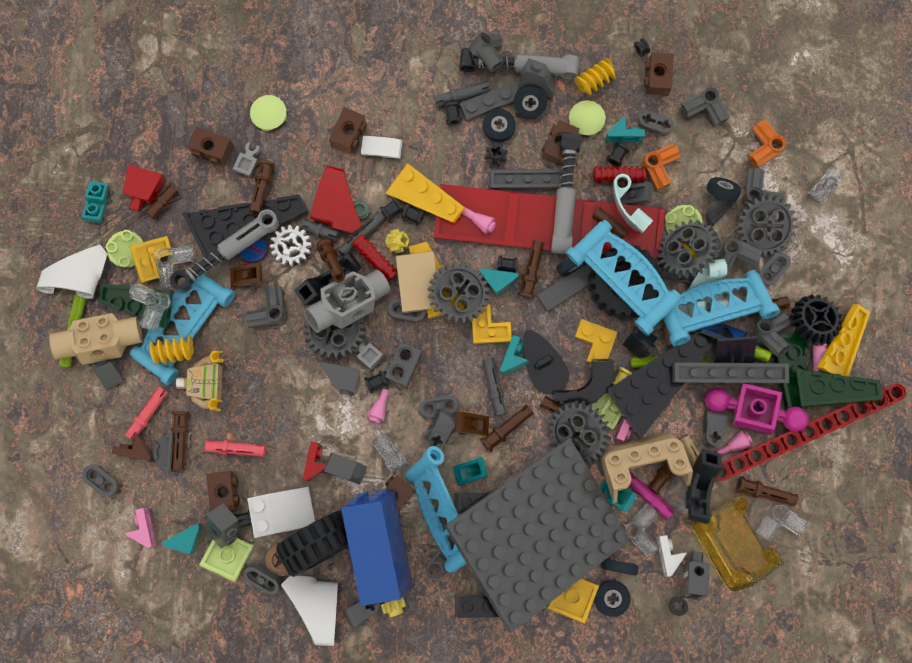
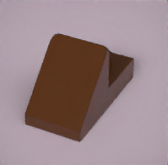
M261 262L230 268V287L237 288L247 285L261 287Z
M457 412L456 432L463 435H488L489 416Z
M136 434L133 449L131 445L122 443L120 447L113 446L111 454L155 462L153 453L140 435Z

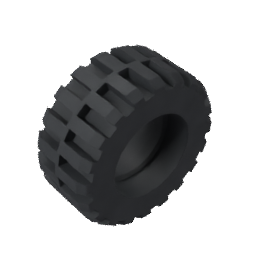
M634 245L633 247L652 264L664 282V277L661 275L663 270L661 266H658L656 257H652L650 255L651 252L648 250H642L640 246ZM615 248L606 250L601 254L600 259L616 256L617 250ZM623 256L617 258L616 266L621 264L631 265L629 262H625ZM591 268L588 276V290L591 292L592 301L598 305L597 308L606 312V315L614 316L618 319L637 317L638 315L624 300L615 297L609 290L608 284ZM651 284L645 285L642 301L658 297V291L653 290Z
M338 510L316 520L287 537L276 546V552L290 576L295 577L349 547L342 511Z

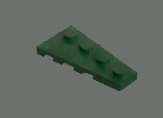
M100 283L98 302L132 316H137L162 328L169 329L174 291Z
M798 332L781 334L780 336L790 345V349L780 358L774 355L776 363H789V383H780L785 410L791 407H800L795 369L808 371L807 355H809V347H807L804 337L799 339L800 334Z
M795 369L800 408L883 400L880 380Z

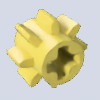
M399 229L391 230V234H387L385 243L391 252L401 253L404 252L403 249L407 248L409 238L404 231L399 232Z
M404 597L401 600L388 601L381 604L383 614L388 613L389 618L404 613L402 607L406 606Z

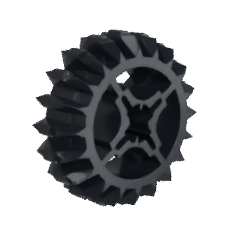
M811 294L808 297H802L800 301L795 303L789 319L793 320L790 326L796 327L794 333L798 332L800 334L799 339L804 337L805 343L811 341L812 345L818 343L824 345L833 341L834 336H837L839 334L838 331L842 329L841 324L844 322L840 319L842 314L837 312L839 307L833 306L834 301L828 302L827 297L822 299L820 294L816 296Z

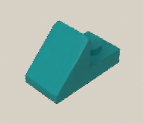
M625 115L607 132L605 142L642 143L645 137V129H640L639 127L626 129Z
M512 336L500 368L502 375L506 376L530 364L528 360L517 356V354H521L523 349L522 340L518 336Z
M606 479L600 487L609 504L617 510L626 513L637 497L633 492L623 489L618 491L617 503H613Z

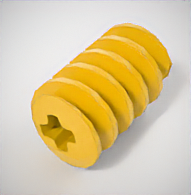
M606 57L604 61H599L598 65H593L592 69L588 68L586 73L582 72L580 77L576 76L574 78L576 86L582 93L586 92L588 95H592L591 88L594 91H598L597 84L602 88L604 87L603 80L609 84V77L613 80L616 79L615 69L611 61Z
M183 336L180 337L179 343L175 337L172 339V343H169L167 338H165L164 344L161 343L160 339H157L156 345H154L152 340L150 342V354L155 364H159L161 361L167 363L168 360L173 363L176 359L181 362L184 358L189 361L194 353L191 336H188L187 342H185Z

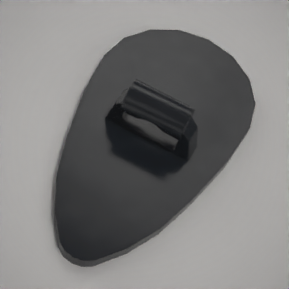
M527 331L523 340L524 358L530 363L527 365V370L532 384L544 394H553V390L564 389L568 382L569 372L563 359L545 338L534 331Z

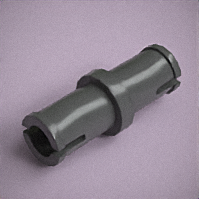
M305 218L301 223L304 225L300 227L301 230L313 233L318 238L324 237L334 242L339 238L337 234L339 235L340 231L326 227L324 223L318 224Z

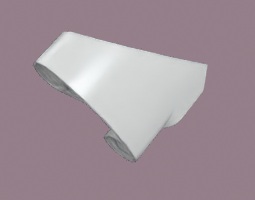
M97 245L52 264L42 270L36 289L47 294H53L55 288L76 291V294L80 297L92 299L98 280H100L107 257L106 251L101 245Z
M289 576L281 586L301 616L312 637L313 643L319 646H334L338 582L317 581L316 578L309 576Z

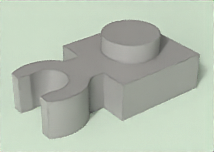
M250 142L245 146L246 153L240 152L233 167L235 172L248 177L253 175L258 163V159L254 157L259 155L261 150L257 145L256 149L251 151L252 145Z
M364 341L363 344L358 346V351L352 349L353 352L359 353L356 357L371 371L385 357L371 343L365 346Z

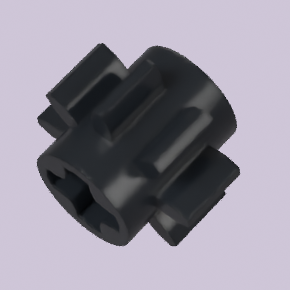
M493 143L491 148L486 147V152L489 154L485 155V160H490V166L497 164L500 167L502 161L506 162L507 158L504 155H507L508 150H503L502 143L500 145Z

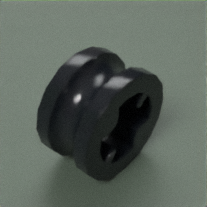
M644 38L640 39V42H634L635 51L640 57H643L645 53H650L649 44Z
M674 597L669 602V610L674 615L682 616L688 611V603L683 598ZM675 602L683 603L681 606L683 607L682 611L674 610L673 607H676L673 606Z

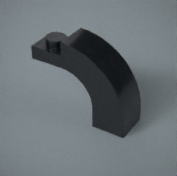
M352 253L346 254L339 261L345 275L352 271L357 273L362 269ZM328 270L317 277L306 279L294 291L304 306L311 305L320 301L321 288L334 282Z
M591 359V376L588 382L575 390H553V399L558 401L559 404H566L571 400L572 403L578 401V404L585 401L586 406L593 404L606 393L611 384L614 361L611 359Z
M702 449L692 469L691 485L687 487L685 509H688L689 520L708 524L711 520V492L714 482L722 469L720 453Z

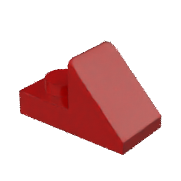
M310 442L302 479L309 482L324 472L326 464L317 463V459H321L323 448H320V443Z

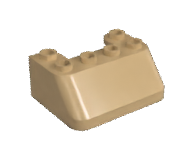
M664 432L642 437L640 440L634 439L609 445L605 449V453L600 455L601 457L599 458L613 503H617L618 491L628 488L631 484L629 469L667 460L671 472L678 476L683 475L686 486L691 485L693 470L684 445L671 433Z

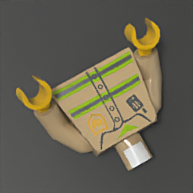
M212 351L209 356L204 357L194 363L192 368L187 369V377H177L176 388L186 389V395L191 398L194 404L202 409L221 411V409L217 408L218 403L223 402L221 400L222 366L218 363L224 362V359H219V355L223 351Z

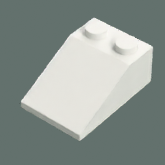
M309 487L247 498L254 538L302 529L315 522Z

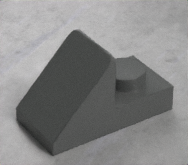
M644 182L631 185L621 197V204L645 206V203H650L653 184Z
M115 359L94 363L96 369L93 371L106 390L125 382Z
M330 453L324 471L360 485L367 466Z

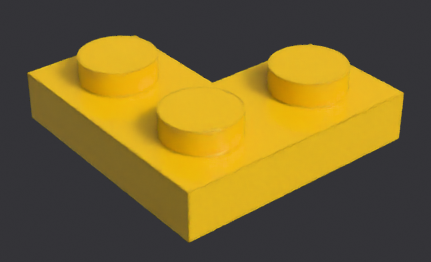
M167 236L129 246L140 283L160 278L155 259L173 254Z
M490 304L482 307L485 311L482 314L478 313L479 317L477 319L473 318L472 321L473 344L510 342L512 339L511 322L491 323Z
M581 319L574 338L592 344L586 361L591 364V359L609 358L618 332Z

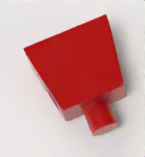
M128 164L123 194L131 200L130 210L140 212L143 203L153 204L156 200L155 197L160 194L167 179L163 174Z

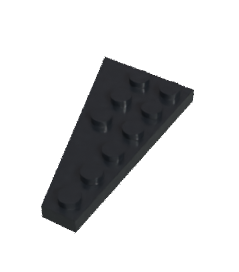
M300 194L264 200L261 210H271L275 213L279 221L278 228L308 213ZM251 203L182 213L204 258L209 256L210 252L216 251L219 243L258 217L249 213ZM267 218V219H265V220H264V224H266V225L271 224L272 221H273V219H272V218Z
M701 330L690 336L691 339L687 343L671 348L606 391L639 440L685 383L673 382V363H700L714 345L708 335L702 334Z

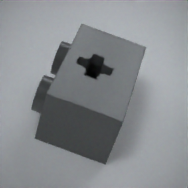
M222 503L207 514L206 532L221 549L226 545L230 546L237 539L238 519Z

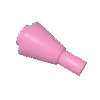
M468 208L463 211V215L470 218L485 234L488 232L492 233L495 229L494 217L474 213Z
M818 343L817 345H812L813 371L821 372L817 366L828 349V344L820 345Z
M381 390L379 398L366 414L369 422L377 425L384 423L386 399L389 390Z
M741 431L727 445L716 451L723 456L729 452L751 448L750 444L753 441L748 432L743 433Z

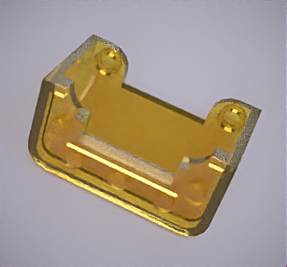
M744 493L710 511L711 520L708 524L692 522L694 533L722 581L731 591L754 586L785 564L777 550L773 548L764 549L745 517V514L750 511V503Z

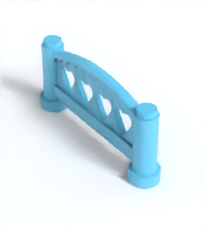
M606 220L600 221L574 248L570 247L565 253L577 266H580L585 261L639 316L634 323L645 335L649 336L654 331L653 327L680 302L682 297L676 290L669 291L656 269L637 249L611 233L612 226ZM609 242L612 248L617 250V255L600 259L603 244ZM623 256L625 262L631 264V268L614 273L617 258ZM637 270L639 276L645 278V282L628 287L631 272ZM646 284H651L653 290L658 291L659 295L657 298L642 301Z
M751 270L745 274L746 278L712 281L680 294L682 297L680 302L663 317V320L671 335L669 339L672 346L677 347L691 339L689 332L759 312L762 319L769 320L776 317L780 313V309L776 303H773L759 273L756 270ZM745 288L747 290L745 302L733 295L732 291ZM722 293H727L729 295L728 307L715 300L714 296H721ZM705 298H709L712 301L710 312L697 305L696 301H703ZM687 303L693 304L692 318L679 310L678 307L680 305L685 306Z
M205 274L197 277L188 292L181 293L177 291L173 295L170 322H175L179 335H164L163 330L165 328L151 323L142 346H135L131 350L130 356H132L133 360L158 376L162 383L167 386L171 385L179 374V370L173 367L176 361L172 363L168 360L167 363L161 361L159 364H155L150 354L151 340L155 344L159 337H163L164 341L167 338L169 343H172L174 337L178 343L182 336L185 342L188 341V336H191L193 339L218 304L224 308L233 301L235 292L228 287L224 288ZM196 290L202 304H186V299L190 297L192 291ZM181 306H186L190 320L175 319L174 316L179 312Z
M431 446L423 453V457L406 471L405 478L408 482L414 484L418 502L427 526L447 558L445 562L446 571L455 573L467 563L455 544L454 548H451V543L447 539L449 533L446 529L445 531L443 530L439 517L446 518L448 523L457 517L458 513L437 468L443 463L444 454L438 447ZM423 481L431 483L429 495L423 485ZM431 499L439 501L437 513L431 503Z

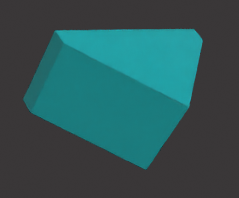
M480 268V275H484L481 279L487 281L486 285L495 297L514 284L518 278V273Z
M483 457L453 467L458 486L488 477Z
M196 524L162 542V545L186 554H195L203 525Z

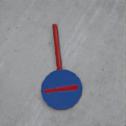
M260 238L240 252L242 258L245 259L243 265H248L249 262H258L266 255L267 243L263 238Z

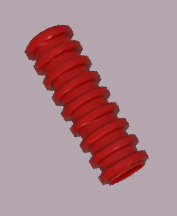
M595 166L593 169V181L595 183L598 181L601 183L603 181H606V183L612 181L613 183L619 174L628 175L631 183L633 181L635 183L639 181L644 183L646 181V168L644 166L641 168L639 166H636V168H633V166H630V168H627V166H624V168L618 166V168L612 166V168L610 166L606 168L604 166L600 168ZM625 179L617 180L618 183H621V181L627 183Z
M364 234L359 235L352 242L351 246H355V250L360 251V255H363L364 259L368 260V264H372V268L379 270L389 281L396 275L397 268L394 269V265L389 264L390 261L386 260L384 255H381V251H377V247L372 246V242H368V238L365 239Z

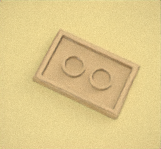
M434 252L396 256L402 312L408 313L435 309L436 305L430 306L433 299L427 297L432 293L427 288L433 286L429 281L435 279L433 277L436 272Z

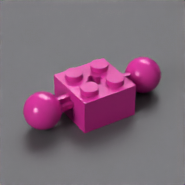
M743 383L739 388L737 399L730 397L726 390L718 387L710 389L705 395V404L709 410L714 412H722L727 408L734 410L732 426L771 435L775 430L777 421L783 422L784 426L793 432L805 429L809 421L806 411L800 407H791L786 411L779 409L782 392ZM754 406L757 407V410H758L759 412H757V411H755V410L753 409Z

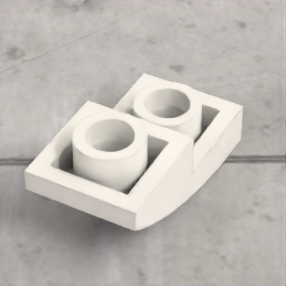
M363 136L361 154L364 156L400 159L403 140Z

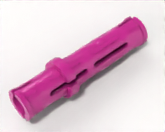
M630 471V487L651 505L650 508H654L668 520L675 510L662 500V496L655 494Z

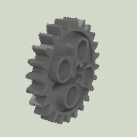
M767 194L766 197L759 195V200L753 197L752 204L745 202L747 208H740L743 214L736 216L741 219L740 222L735 223V225L740 226V229L735 231L741 234L738 237L739 240H744V242L763 250L762 256H766L767 252L773 256L774 250L777 253H781L780 247L787 249L786 242H793L789 238L790 235L796 236L792 229L798 228V226L793 225V222L798 219L792 217L795 211L789 210L791 204H785L786 200H779V196L774 195L772 198L770 194ZM757 211H760L761 217L756 220L755 214ZM778 211L779 218L775 221L773 216ZM751 223H759V224H767V223H770V224H782V227H781V228H777V227H765V228H764V227H760V226H752V227H751L750 224H751ZM758 230L759 236L754 239L753 233ZM777 231V237L773 240L772 233Z
M690 219L688 224L682 221V226L680 227L675 224V230L669 229L670 235H663L666 240L660 241L662 246L658 248L660 264L667 273L669 272L672 276L676 274L678 278L684 275L688 279L689 274L695 277L697 271L703 274L702 268L709 269L708 263H715L712 257H717L718 253L716 250L720 249L718 245L720 240L717 237L716 231L711 225L708 226L705 221L701 224L698 219L695 223ZM681 239L682 241H684L685 244L691 250H693L697 256H699V258H695L691 254V252L687 248H685L681 242H679V240Z
M456 262L452 264V268L449 264L445 265V269L440 267L439 273L435 272L433 275L435 279L429 281L433 286L427 288L428 291L432 292L427 296L433 299L430 306L436 305L434 312H441L439 318L445 315L446 322L452 318L453 324H456L458 320H460L461 324H464L466 320L470 323L473 321V318L477 319L479 317L478 313L482 314L485 311L482 307L488 306V303L484 300L490 298V296L485 294L490 290V288H484L487 281H481L484 275L478 276V269L472 271L471 264L465 268L464 262L459 267ZM453 276L460 279V284L454 282ZM468 280L469 283L460 293V296L454 301L452 306H449L448 303L465 281ZM468 288H472L475 291V296L469 294ZM442 291H447L449 298H445L442 295ZM458 302L464 305V310H460L457 307Z
M364 318L351 323L352 326L350 328L341 329L338 327V330H335L337 326L331 325L322 330L326 332V335L319 337L317 336L318 333L311 328L309 323L304 322V327L307 329H304L303 333L307 335L304 338L306 342H309V349L314 347V354L320 351V358L326 354L328 360L335 356L336 361H338L339 355L346 359L345 353L352 356V349L359 350L357 344H363L361 338L366 336L365 332H363L366 330V325H363L365 322ZM337 339L344 340L340 345L334 343Z
M574 401L572 404L568 402L565 406L559 407V410L553 413L555 417L550 419L553 424L548 426L549 429L553 430L549 434V436L554 437L551 444L558 445L565 439L570 438L585 463L588 461L590 464L594 459L598 460L601 457L600 455L605 453V449L609 447L607 441L611 439L610 436L606 435L611 429L605 428L609 422L602 420L605 415H598L599 408L593 411L592 404L586 407L585 401L578 404V401ZM578 416L583 419V423L579 421ZM564 426L568 428L569 433L565 431ZM590 432L594 434L595 439L591 437ZM576 443L580 445L581 449L576 446Z

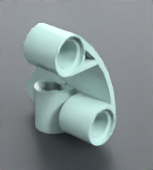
M619 174L613 182V193L617 209L623 220L632 230L643 233L653 220L639 208L632 216L625 211L620 199L631 186V179L626 174ZM625 179L627 186L620 188L617 185V180Z
M725 259L714 260L715 263L709 262V269L702 268L703 274L697 273L689 289L704 283L722 280L727 275ZM723 293L721 296H714L715 300L728 307V301L724 299ZM705 298L703 301H696L697 305L710 312L712 301L709 298ZM687 303L685 306L680 305L678 307L679 310L692 318L693 304Z

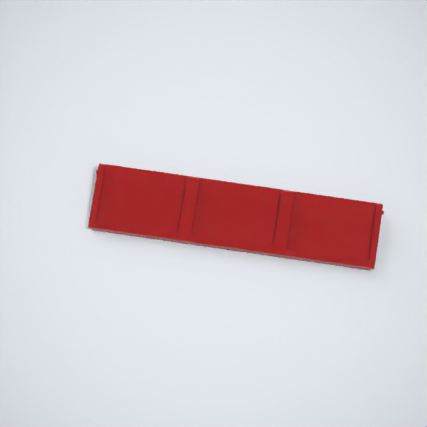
M440 184L439 188L465 208L474 213L494 217L496 227L492 233L488 232L485 234L463 213L455 223L436 216L434 238L532 249L533 240H538L545 243L544 251H551L556 209L555 196ZM575 199L572 228L573 248L599 223L592 216L601 207L612 218H617L616 221L629 230L628 234L623 238L624 241L632 246H640L642 250H648L651 252L650 255L652 257H656L658 261L660 260L658 258L660 254L658 248H661L660 241H662L665 217L664 208L622 204L630 216L639 208L653 220L646 230L641 233L632 230L626 224L617 209L616 203ZM609 242L603 244L602 253L612 248Z

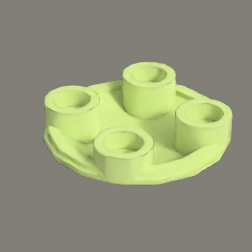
M265 95L253 102L250 108V117L252 122L261 128L262 131H269L278 128L286 121L287 109L280 98L273 95Z
M581 101L574 105L570 111V125L580 128L579 134L595 136L605 125V112L594 101Z
M680 205L673 208L665 217V228L668 235H670L668 230L674 231L675 224L679 227L682 226V221L688 224L690 219L694 223L698 219L702 224V216L699 211L691 205Z
M130 230L114 234L106 244L107 255L110 261L116 266L123 268L135 266L129 246L142 243L143 240Z

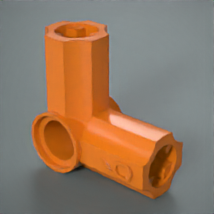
M766 119L759 122L752 129L753 133L763 144L748 156L750 163L756 168H760L773 158L780 156L786 146L785 138L778 135ZM772 144H778L780 148L776 149Z
M674 144L649 152L641 162V167L644 166L646 168V172L656 191L671 184L663 166L680 158L679 150ZM648 159H652L655 165L649 164Z

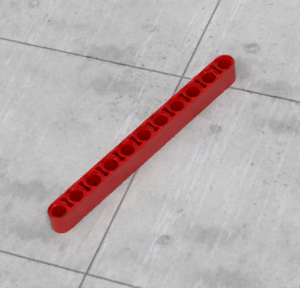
M896 383L881 389L883 400L880 401L879 406L874 402L851 403L808 422L806 428L811 432L809 438L805 436L804 429L799 432L788 431L722 461L724 475L722 478L717 476L715 481L720 482L732 478L897 403L906 397V388ZM892 389L897 392L896 398L891 394ZM858 404L863 409L862 414H860L856 409ZM840 412L846 417L844 422L839 418ZM822 420L828 423L827 430L822 427ZM787 436H791L793 438L794 442L792 446L787 443ZM770 444H774L776 447L774 454L769 451ZM753 451L756 452L759 456L757 462L753 461L751 458V453ZM735 459L741 462L739 470L733 465Z

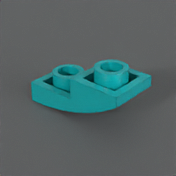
M89 182L85 194L86 204L81 216L83 221L102 223L108 198V184Z

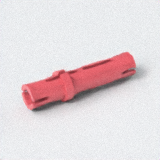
M158 386L139 415L134 417L135 421L124 435L135 441L136 434L139 435L143 428L148 426L147 422L168 392Z
M206 440L205 452L222 453V455L226 456L228 454L264 457L266 445L229 442V440Z

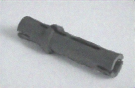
M486 80L457 90L451 89L444 94L435 95L436 106L439 107L449 102H457L489 92V84Z
M377 211L354 234L351 233L348 236L349 238L337 248L343 256L350 253L356 248L351 246L352 242L361 234H364L365 238L369 236L386 220L385 216L380 211Z
M492 357L486 358L482 362L490 391L489 399L492 400L494 415L497 417L506 415L507 412L503 400L505 396L501 391L495 359Z

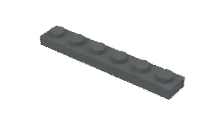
M673 363V382L789 383V363Z

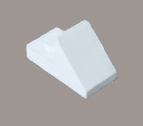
M667 535L657 536L664 576L670 577L687 552L671 554L673 550L671 539H668Z

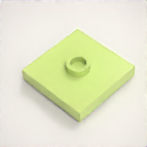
M237 538L230 546L226 545L221 549L212 540L199 566L236 583L254 545Z

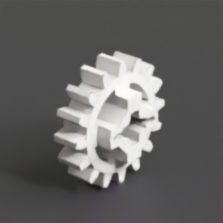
M289 225L288 230L281 227L282 232L276 231L277 237L271 238L274 244L270 245V248L274 250L271 252L272 255L277 256V262L282 260L284 266L288 262L291 267L294 266V262L301 265L300 260L306 261L305 255L311 254L310 250H308V248L312 247V244L308 242L311 240L309 235L305 236V230L300 232L299 226L293 229ZM299 237L303 240V246L298 243ZM293 243L295 246L289 249L287 246ZM279 246L284 249L283 255L279 251Z

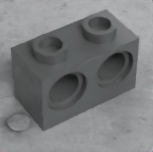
M400 342L399 346L396 345L391 355L393 360L391 364L387 363L383 373L386 374V380L407 389L421 359L422 351ZM407 351L411 353V358L409 360L401 359V354L403 352ZM394 370H403L402 377L395 378L393 376Z

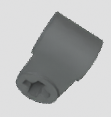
M441 409L436 411L425 434L430 447L435 446L440 449L445 445L450 433L456 426V416Z
M705 410L702 442L707 448H715L722 444L727 421L726 412ZM713 435V438H715L717 441L713 442V439L709 437Z
M441 549L426 567V574L431 579H439L446 572L445 562L447 558ZM436 564L440 567L439 575L432 576L429 573L431 565Z
M360 601L342 612L353 629L380 609L381 603H376L374 609L367 605L360 606Z

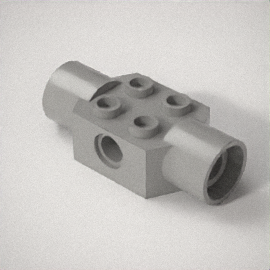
M375 270L366 276L352 271L345 275V279L342 282L337 283L335 281L321 288L320 301L304 309L305 317L316 333L331 325L343 329L374 311L375 301L390 293L388 281L379 270Z

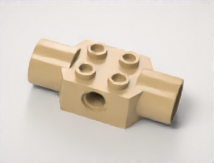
M110 313L75 320L72 322L69 330L50 333L49 341L55 360L75 356L82 365L120 358L126 346L143 343V336L137 316L118 320Z

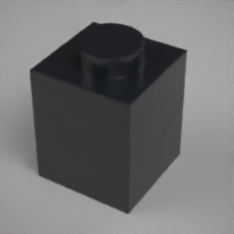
M636 327L622 345L641 359L645 353L649 355L656 347L653 343L657 340V337L652 333L647 336Z

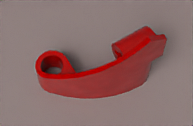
M327 165L317 188L310 219L353 233L362 224L351 198L345 171Z

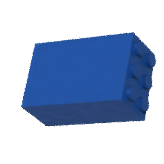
M387 488L377 490L376 493L371 495L368 492L359 493L357 496L352 497V500L347 501V504L341 510L360 606L401 600L413 583L394 491H388Z

